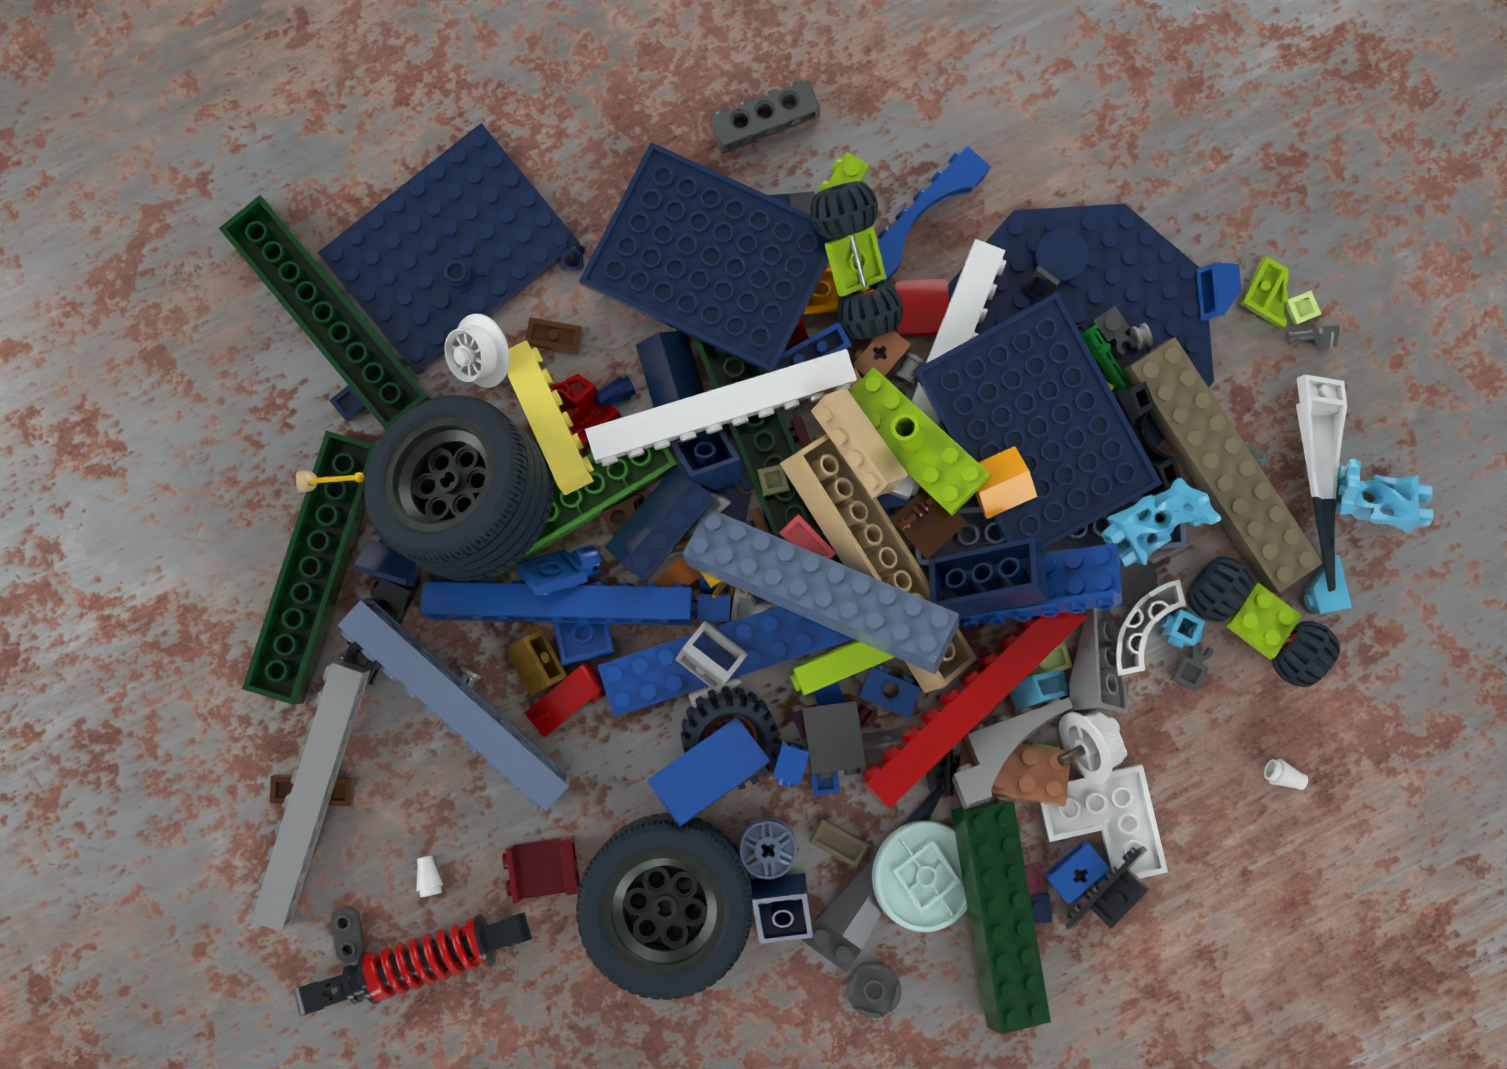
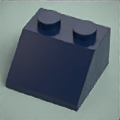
M723 429L711 434H707L706 430L696 433V438L681 442L680 438L669 441L690 481L714 489H720L742 481L741 459Z
M381 538L379 542L373 540L368 542L353 567V570L412 587H418L424 567L391 549Z
M805 873L785 875L774 879H752V904L759 944L814 938Z

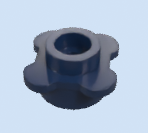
M562 244L559 247L561 253V260L558 262L559 267L563 270L567 268L570 270L583 269L585 248L581 244L576 246ZM574 255V258L570 259L569 256Z

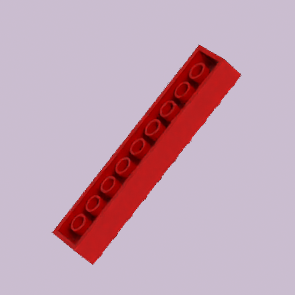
M1063 612L1058 613V616L1043 617L1041 615L1031 617L1027 621H1019L1016 624L1018 630L1011 634L1007 633L997 642L999 646L997 650L989 651L978 661L980 666L973 671H967L958 680L961 683L953 690L951 688L939 698L942 703L934 708L930 707L920 716L922 722L918 726H910L900 736L903 739L901 743L895 746L893 744L890 745L881 754L883 759L878 764H870L861 773L863 778L859 782L881 806L891 808L1063 642L1087 616L1084 613L1073 614Z

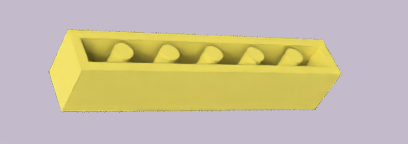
M527 340L509 348L510 360L507 375L558 487L564 495H567L594 482L590 474L594 468L588 456L583 457L580 449L584 447L578 434L572 435L570 427L574 425L567 411L562 413L559 407L563 404V401L558 391H552L549 384L553 383V380L547 368L542 370L539 364L543 362L537 347L532 349Z

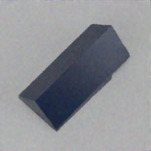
M681 331L658 332L636 344L654 408L704 393L687 334Z

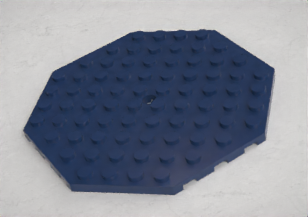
M1125 203L1014 210L985 242L1005 250L1002 259L1006 260V264L1001 276L996 274L993 281L997 287L992 299H987L984 308L988 309L983 323H977L974 330L978 335L1038 303L1037 300L1022 290V287L1037 269L1035 263L1036 247L1041 238L1048 232L1055 229H1070L1077 232L1085 240L1089 249V261L1079 276L1068 282H1060L1051 295L1056 292L1059 293L1077 328L1085 332L1093 326L1091 322L1116 306L1130 328L1134 326L1139 328L1140 324L1146 323L1153 337V345L1149 347L1144 345L1143 349L1140 350L1136 347L1131 350L1127 343H1122L1121 347L1125 354L1121 357L1114 351V342L1112 340L1108 342L1111 345L1110 352L1122 370L1163 342L1176 337L1208 388L1214 383L1209 320L1201 321L1196 273V269L1200 267ZM962 269L948 284L949 302ZM1130 328L1124 332L1126 336H1131ZM1097 363V365H1098V367L1100 368V370H1101V372H1102L1104 378L1106 379V381H1107L1108 383H1110V381L1108 380V378H1107L1106 375L1104 374V371L1102 370V368L1100 367V365ZM1148 413L1145 421L1146 433L1151 443L1157 448L1165 437Z

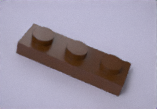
M274 774L271 776L270 803H284L286 796L289 793L291 794L292 775ZM337 777L328 806L350 807L353 805L354 778Z

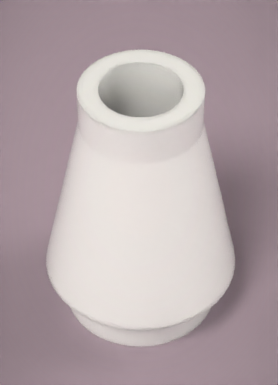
M1272 759L1265 767L1264 777L1269 780L1270 784L1299 790L1305 789L1308 784L1307 775L1302 774L1282 759Z
M433 856L418 858L416 892L419 891L420 898L442 893L441 886L444 885L434 863Z

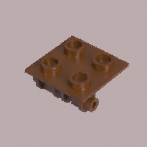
M924 489L890 519L926 559L932 556L967 523L958 512L951 516Z

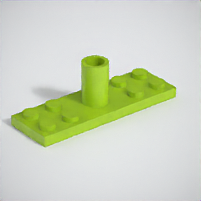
M874 367L849 391L907 474L951 516L991 477V474Z

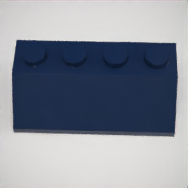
M674 466L606 544L605 548L643 582H646L716 500L698 483L690 481L687 474Z

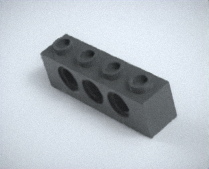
M809 79L803 82L796 80L780 91L776 89L770 90L759 99L744 100L738 107L730 110L728 108L721 109L714 114L715 116L711 117V122L722 153L725 154L819 118L821 108ZM785 102H793L796 106L793 109H786L783 107V104ZM761 111H768L771 113V116L763 119L758 114ZM738 120H743L747 125L743 128H737L734 123Z

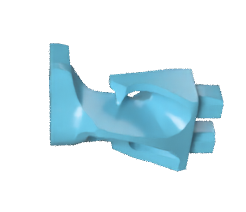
M1350 458L1346 466H1340L1336 493V511H1339L1340 515L1352 514L1355 519L1369 520L1374 524H1389L1405 532H1412L1415 526H1429L1433 521V510L1419 507V503L1429 504L1432 499L1433 489L1432 486L1419 484L1418 475L1402 478L1374 475L1373 480L1360 481V460ZM1362 494H1371L1375 501L1372 503L1367 502Z
M1178 478L1167 491L1156 496L1150 495L1141 498L1134 506L1109 516L1107 520L1110 526L1101 535L1107 544L1120 543L1122 547L1119 549L1120 566L1127 567L1134 562L1146 565L1148 558L1155 550L1172 540L1170 533L1180 523L1188 522L1192 526H1198L1202 523L1212 525L1220 521L1221 516L1210 505L1207 493L1189 487L1182 478ZM1163 512L1166 516L1165 520L1157 523L1155 520L1156 514ZM1154 533L1153 539L1147 542V537Z

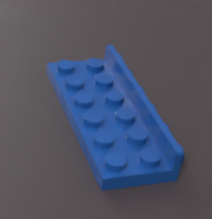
M1116 543L1045 554L1048 587L1047 602L959 618V624L965 628H976L979 624L983 623L998 625L1003 624L1005 620L1027 621L1034 616L1055 617L1058 616V613L1063 612L1079 614L1084 613L1086 609L1109 610L1114 605H1121L1122 589L1119 547Z

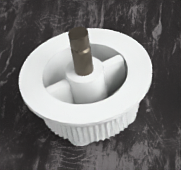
M1090 711L1083 716L1075 712L1065 714L1059 722V736L1062 747L1067 752L1057 757L1058 763L1061 766H1065L1071 762L1074 768L1090 782L1102 784L1108 781L1112 775V768L1123 762L1127 756V750L1124 747V742L1119 732L1118 722L1112 717H1106V715L1099 711Z

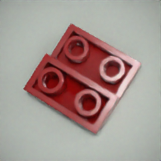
M947 279L895 281L894 289L898 292L903 302V316L900 325L896 328L897 333L901 337L937 335L949 305Z

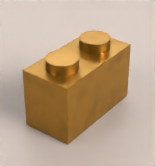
M542 629L520 639L506 649L530 697L567 677Z

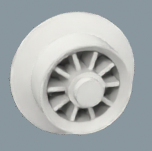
M483 314L468 315L460 322L458 328L451 331L447 336L444 348L445 358L451 372L459 380L473 382L485 388L497 386L504 380L509 368V349L503 332L491 318Z

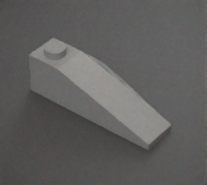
M1087 609L1085 614L1087 618L1083 623L1069 683L1070 694L1068 698L1073 706L1071 711L1081 714L1099 711L1104 715H1128L1127 687L1125 679L1120 680L1117 675L1116 654L1111 643L1115 635L1109 610Z

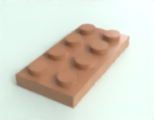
M965 735L961 743L959 767L966 764H971L972 767H975L965 742L967 736ZM1020 744L1000 769L991 788L992 795L1065 807L1070 763L1061 766L1057 761V757L1067 751Z

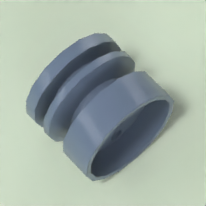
M765 815L755 818L746 825L741 834L739 853L741 861L748 872L758 878L774 879L781 877L791 869L796 860L797 845L793 830L787 822L775 816ZM771 843L774 844L773 854L770 852L763 854V844L767 846Z

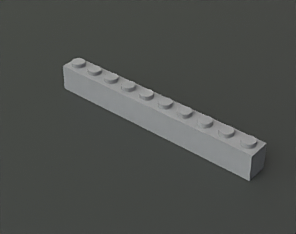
M338 660L328 665L324 672L323 680L326 682L323 691L321 690L318 693L315 701V706H317L315 717L313 716L307 726L309 736L299 752V758H302L299 768L295 769L291 777L292 791L284 800L283 809H285V813L275 829V835H277L275 845L273 844L267 854L269 864L259 880L261 890L259 896L255 897L251 905L253 915L250 922L282 932L292 922L368 681L370 669Z

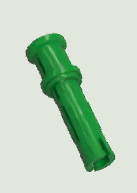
M1098 324L1081 333L1092 356L1100 365L1111 385L1114 386V389L1131 385L1110 352V343H1106L1099 333Z

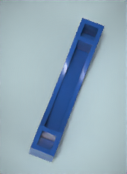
M969 146L962 152L957 150L948 160L950 165L944 171L939 169L930 180L932 184L927 190L921 188L912 199L915 201L909 209L905 206L896 215L895 219L897 222L891 228L887 225L877 236L879 239L878 246L886 279L876 283L886 284L900 269L905 239L911 227L923 213L945 199L957 195L970 194L987 176L991 166Z

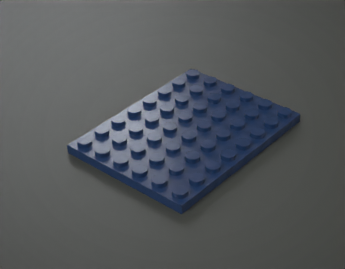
M480 123L321 249L318 254L411 369L418 375L445 353L444 348L447 336L451 331L458 328V325L466 316L483 314L490 317L561 260L559 247L562 244L576 246L580 242L484 125ZM452 260H462L470 268V279L463 286H452L444 278V268Z
M651 142L588 262L579 283L770 373L775 371L829 263L825 243L837 238L823 237L815 229L810 214Z
M1058 292L913 371L947 435L971 457L980 462L1015 446L1029 469L1037 497L993 516L1006 543L1035 537L1044 550L1162 484Z

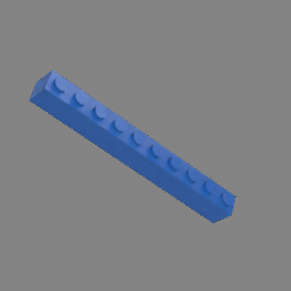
M437 578L432 579V582H423L420 614L426 620L692 626L694 594L691 587L681 583L672 584L671 587H661L657 583L634 586L632 583L621 582L618 583V586H607V583L592 582L591 585L578 584L574 588H564L553 591L549 595L537 596L525 581L513 580L511 584H501V581L485 580V583H475L473 580H459L458 583L448 582L446 579Z

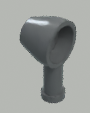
M1334 325L1301 331H1287L1288 344H1293L1298 341L1314 339L1318 349L1334 348L1337 346L1340 326Z

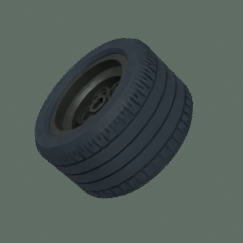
M448 395L422 402L420 405L418 404L408 410L383 434L367 466L364 480L365 508L370 523L378 536L394 551L434 574L447 579L461 581L478 580L497 575L499 572L512 567L513 564H516L518 560L522 559V556H525L530 551L533 544L537 542L536 540L540 538V534L543 533L542 530L546 527L545 524L548 522L547 519L550 517L549 514L553 506V475L539 444L498 408L486 401L470 396Z
M670 813L652 814L649 817L644 816L616 831L590 862L581 880L577 896L576 912L578 914L576 917L577 924L579 925L578 931L580 937H582L581 941L584 948H586V953L590 959L592 958V963L596 968L600 969L599 971L605 977H608L610 982L614 985L617 984V987L647 999L650 997L655 1000H672V998L689 997L714 985L717 980L719 981L726 975V972L730 971L734 963L739 959L751 929L753 909L752 884L750 874L741 861L737 847L718 828H714L712 824L703 822L702 819L697 817L692 818L686 824L679 827ZM655 871L661 872L665 877V881L662 884H654L650 879V874ZM680 877H688L692 881V887L687 890L681 889L677 884V880ZM635 893L643 894L646 897V903L642 906L636 905L632 901V895ZM668 900L671 902V912H662L660 910V901ZM689 904H697L701 908V913L697 916H691L687 913L686 907ZM643 920H651L656 928L652 932H646L641 928V922ZM672 925H677L681 927L683 934L680 937H672L668 932V928Z

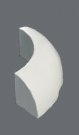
M1180 579L1168 582L1150 591L1137 602L1127 615L1116 644V669L1118 676L1145 670L1144 651L1150 630L1166 614L1186 606Z

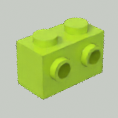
M846 152L842 159L837 158L831 169V172H833L832 177L829 181H823L818 192L848 182H863L867 176L869 164Z

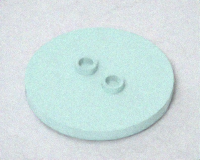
M927 820L910 822L893 831L880 846L873 863L872 885L881 909L895 923L912 931L933 932L950 926L966 912L967 904L954 829Z

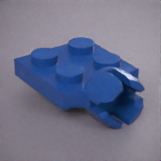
M593 545L577 548L572 553L561 550L516 563V572L537 596L549 595L553 591L564 588H574L578 584L588 582V578L600 575L603 570L602 568H597L602 559L598 549Z

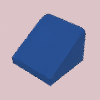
M838 682L812 692L818 706L846 702Z

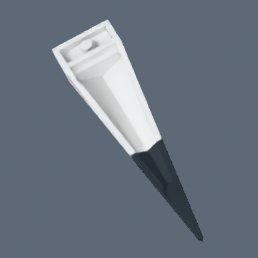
M1304 374L1297 377L1300 403L1296 404L1327 588L1331 592L1336 588V493L1347 399L1344 381Z

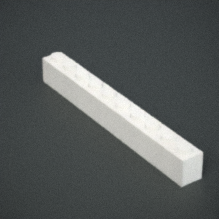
M975 239L926 363L978 335L974 330L977 323H983L988 309L984 308L987 299L991 300L995 293L997 285L993 281L996 274L1001 276L1005 267L1006 260L1002 259L1005 250ZM918 382L911 402L938 425L940 420ZM907 476L894 490L887 494L907 501L911 495L916 496L919 485L910 476Z
M845 349L585 429L596 464L602 463V466H607L618 462L617 457L628 454L629 458L644 454L643 449L654 446L655 450L670 446L669 441L680 438L681 442L696 438V433L705 430L707 434L722 430V425L731 422L733 426L748 422V417L757 414L759 418L774 414V409L783 406L785 410L800 406L799 401L810 398L811 402L821 400L825 393L847 388L849 391L852 389L851 385H854L857 379L848 351Z

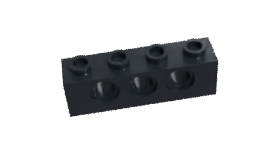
M383 578L374 583L370 592V596L379 606L384 601L390 604V612L388 614L400 624H402L416 594V591ZM347 640L349 647L345 655L342 654L338 660L370 669L365 690L371 689L382 665L377 660L372 662L368 658L364 664L359 663L357 655L363 648L356 641L351 643Z

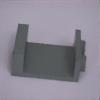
M851 701L803 708L801 711L808 750L810 752L811 775L817 774L818 779L834 777L833 772L844 770L845 775L861 773L860 768L866 767L857 702Z

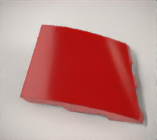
M580 374L569 377L563 382L550 385L552 391H558L563 401V404L559 407L562 413L567 411L574 425L570 427L572 435L578 434L584 447L580 450L583 452L590 447L585 429L622 417L616 408L602 399L595 385Z

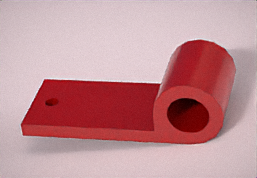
M585 662L528 709L525 715L545 738L590 701L594 705L606 695L603 692L605 689L604 684L589 664Z

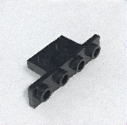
M1144 846L1137 850L1132 847L1122 857L1125 863L1119 869L1114 866L1103 877L1106 880L1101 888L1096 885L1085 896L1088 901L1081 908L1077 905L1067 915L1070 920L1065 926L1071 929L1092 910L1112 929L1150 890L1130 870L1147 849Z

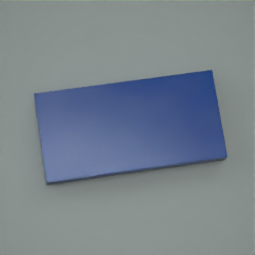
M736 717L647 779V784L678 826L681 827L769 764L770 760Z

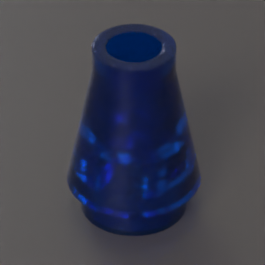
M627 375L624 377L618 376L600 391L594 393L596 401L601 408L606 405L631 400V396L636 395L635 388Z

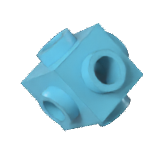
M1190 609L1173 610L1171 613L1166 614L1162 621L1161 627L1164 629L1161 635L1168 637L1167 642L1178 648L1195 646L1203 635V627L1206 621L1198 618V615ZM1180 624H1181V625H1182V631L1179 633V632H1177V631H1178V628H1179V626H1180Z

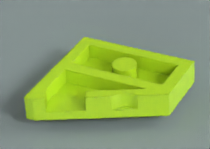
M1268 256L1263 257L1239 304L1279 328L1286 327L1287 319L1284 318V303H1288L1286 286L1289 280V269Z

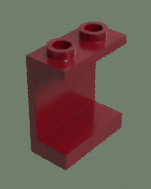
M574 835L509 845L505 849L506 853L502 855L503 867L505 870L508 869L510 879L506 881V890L508 897L512 896L513 904L519 903L521 899L565 892H567V895L578 894L580 878Z

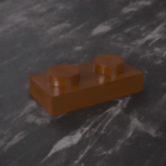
M529 317L525 341L527 340L529 345L534 347L578 354L583 328L578 325Z

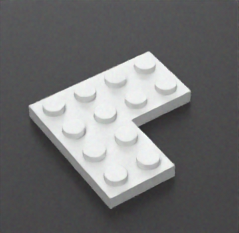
M1139 764L1112 770L1110 779L1102 784L1090 782L1084 777L1068 780L1065 807L1039 803L1049 842L1101 831L1110 870L1114 866L1119 869L1125 863L1122 857L1132 847L1137 850L1144 846L1147 851L1130 870L1139 879L1168 872L1143 765Z

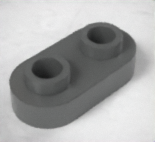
M348 906L342 907L331 917L335 953L342 962L352 963L359 959L360 954L365 951L362 924L356 909ZM341 918L347 919V927L341 925ZM345 945L352 947L353 951L351 954L345 951Z

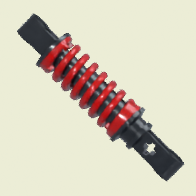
M525 912L519 913L491 925H488L482 914H478L473 918L467 919L465 927L461 928L458 924H453L450 927L451 938H449L447 931L441 928L436 932L437 942L432 934L426 933L422 937V944L417 938H411L408 943V949L404 943L399 942L395 945L394 953L389 947H384L381 950L380 957L375 952L362 953L358 959V965L351 964L345 966L341 975L293 989L299 1017L348 999L352 1004H357L367 998L369 1002L376 1005L382 1000L394 997L396 993L405 994L410 988L420 989L424 983L432 985L438 978L447 980L451 977L452 973L454 975H462L466 969L476 970L480 963L484 966H493L496 963L497 949L506 946L510 947L532 939ZM337 987L338 992L332 994L331 989Z

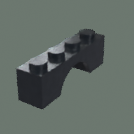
M1144 381L1120 387L1113 391V394L1162 482L1161 485L1143 495L1165 492L1171 488L1176 479L1181 478L1174 456L1159 451L1147 436L1145 428L1146 417L1150 410L1155 407L1147 382Z

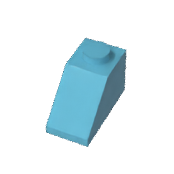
M1335 555L1336 588L1334 591H1328L1323 564L1316 568L1304 588V605L1310 611V615L1324 614L1352 607L1339 555Z
M1055 670L1023 679L1010 692V696L1016 711H1021L1031 706L1042 705L1056 697L1063 698L1069 696L1070 688L1064 671Z

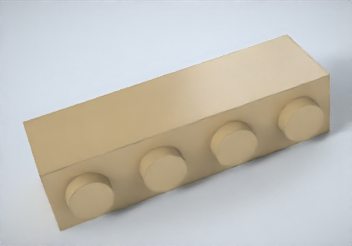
M847 388L826 394L811 410L872 499L894 490L909 476Z

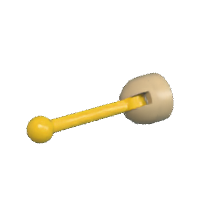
M303 470L296 473V485L299 493L314 490L318 483L341 481L362 483L365 480V476L361 472L349 476L320 478L312 471Z

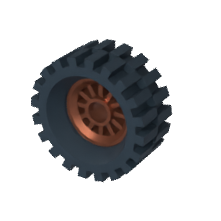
M725 686L721 689L722 693L716 695L712 689L707 691L708 699L704 701L700 695L695 700L697 707L694 709L689 706L687 709L688 719L683 718L681 724L683 730L681 732V741L684 753L737 717L742 724H745L743 726L769 758V763L775 765L777 760L775 751L780 750L779 731L766 703L762 699L759 701L755 693L749 691L748 695H746L744 689L736 687L735 693H731L729 686ZM768 764L744 782L751 780L753 785L760 782L757 775L761 772L766 777L770 772ZM744 782L738 785L739 790L746 788Z

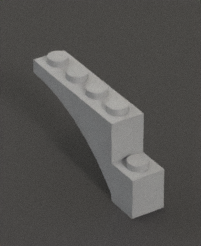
M1056 697L1046 701L1044 707L1035 709V706H1031L1019 712L1020 715L1016 717L1002 716L994 721L995 724L985 727L984 724H980L969 731L970 733L967 734L965 742L975 767H972L971 764L961 766L956 769L957 773L952 777V782L964 810L990 801L993 796L991 793L993 783L1009 756L1034 732L1070 713L1073 706L1069 698L1060 700V697Z

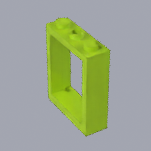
M855 640L793 666L794 673L789 676L795 690H801L806 695L890 660L894 656Z

